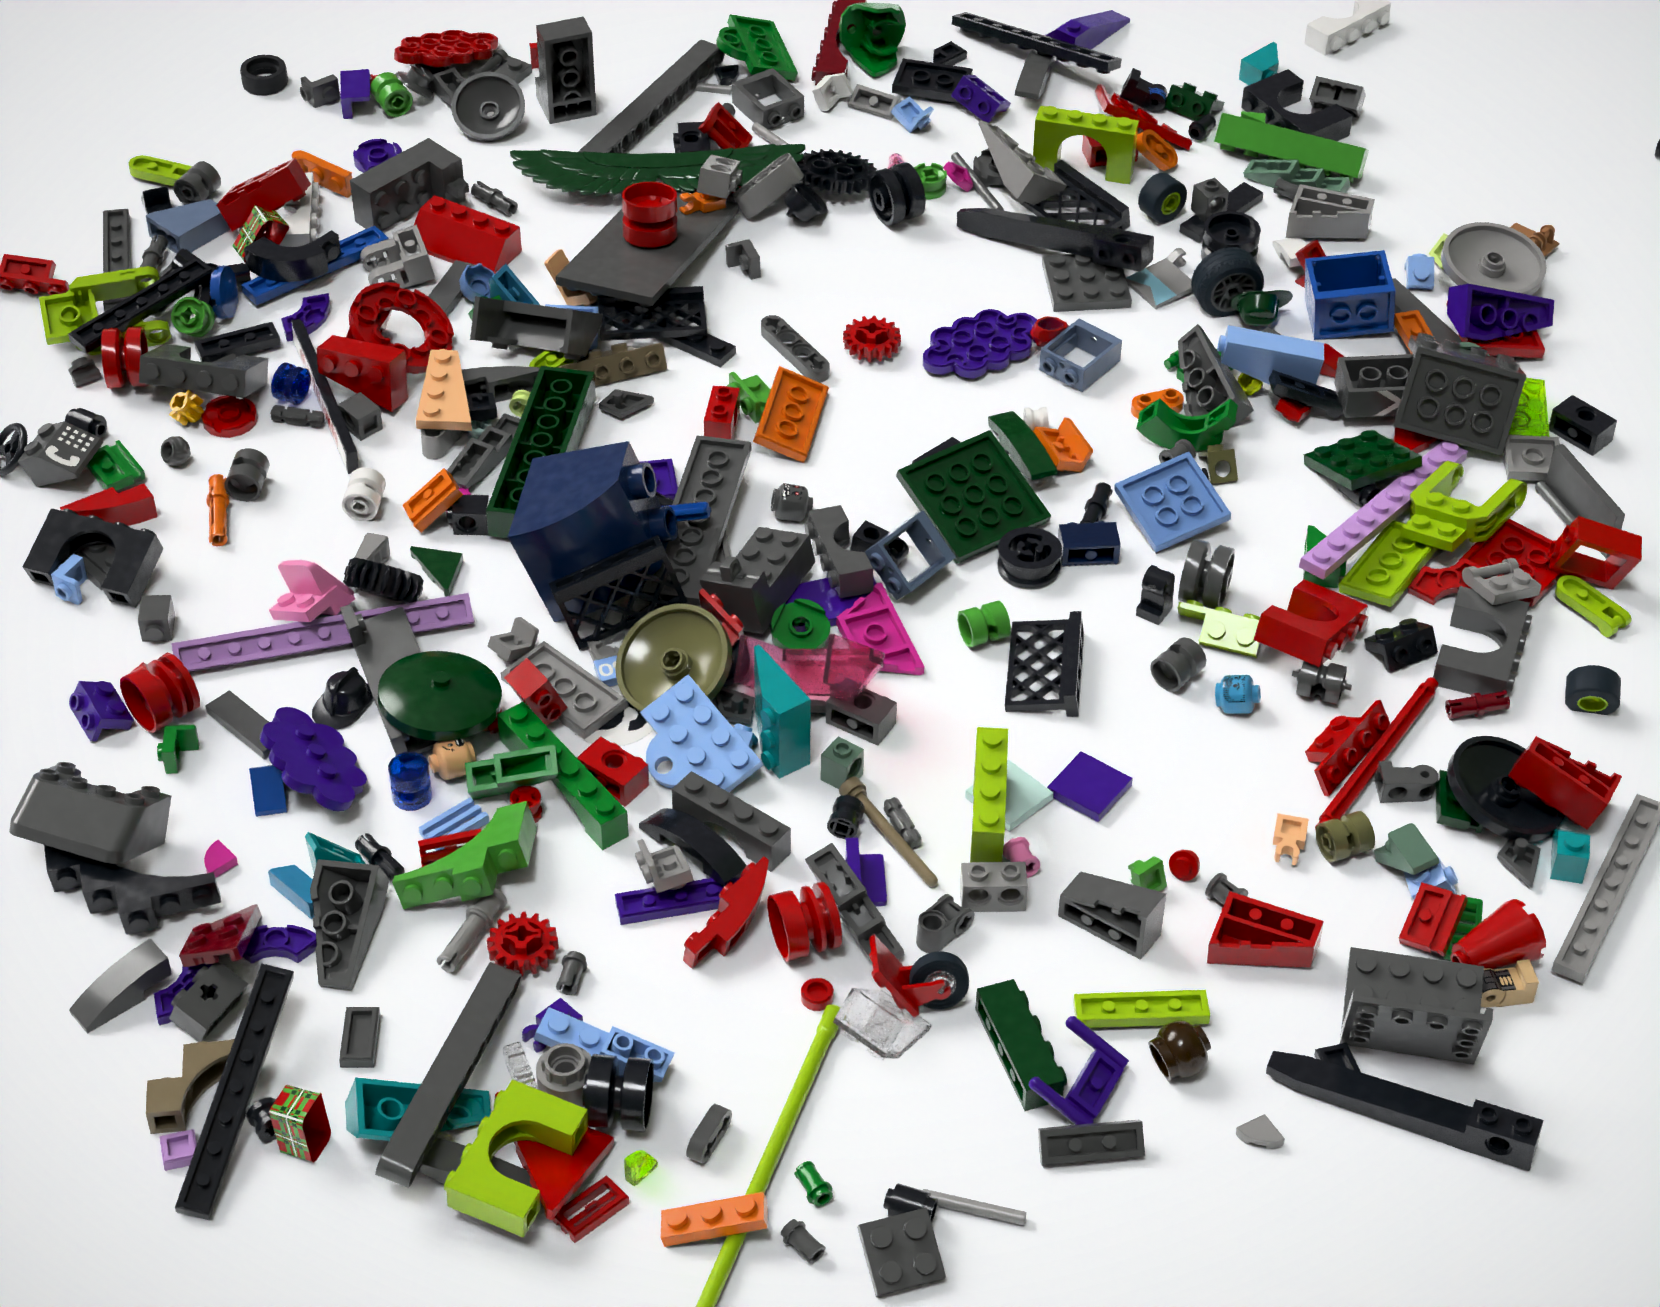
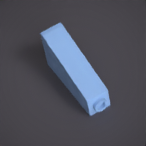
M1230 325L1227 326L1225 336L1220 335L1217 351L1221 352L1222 364L1269 385V377L1273 370L1316 384L1324 362V343Z

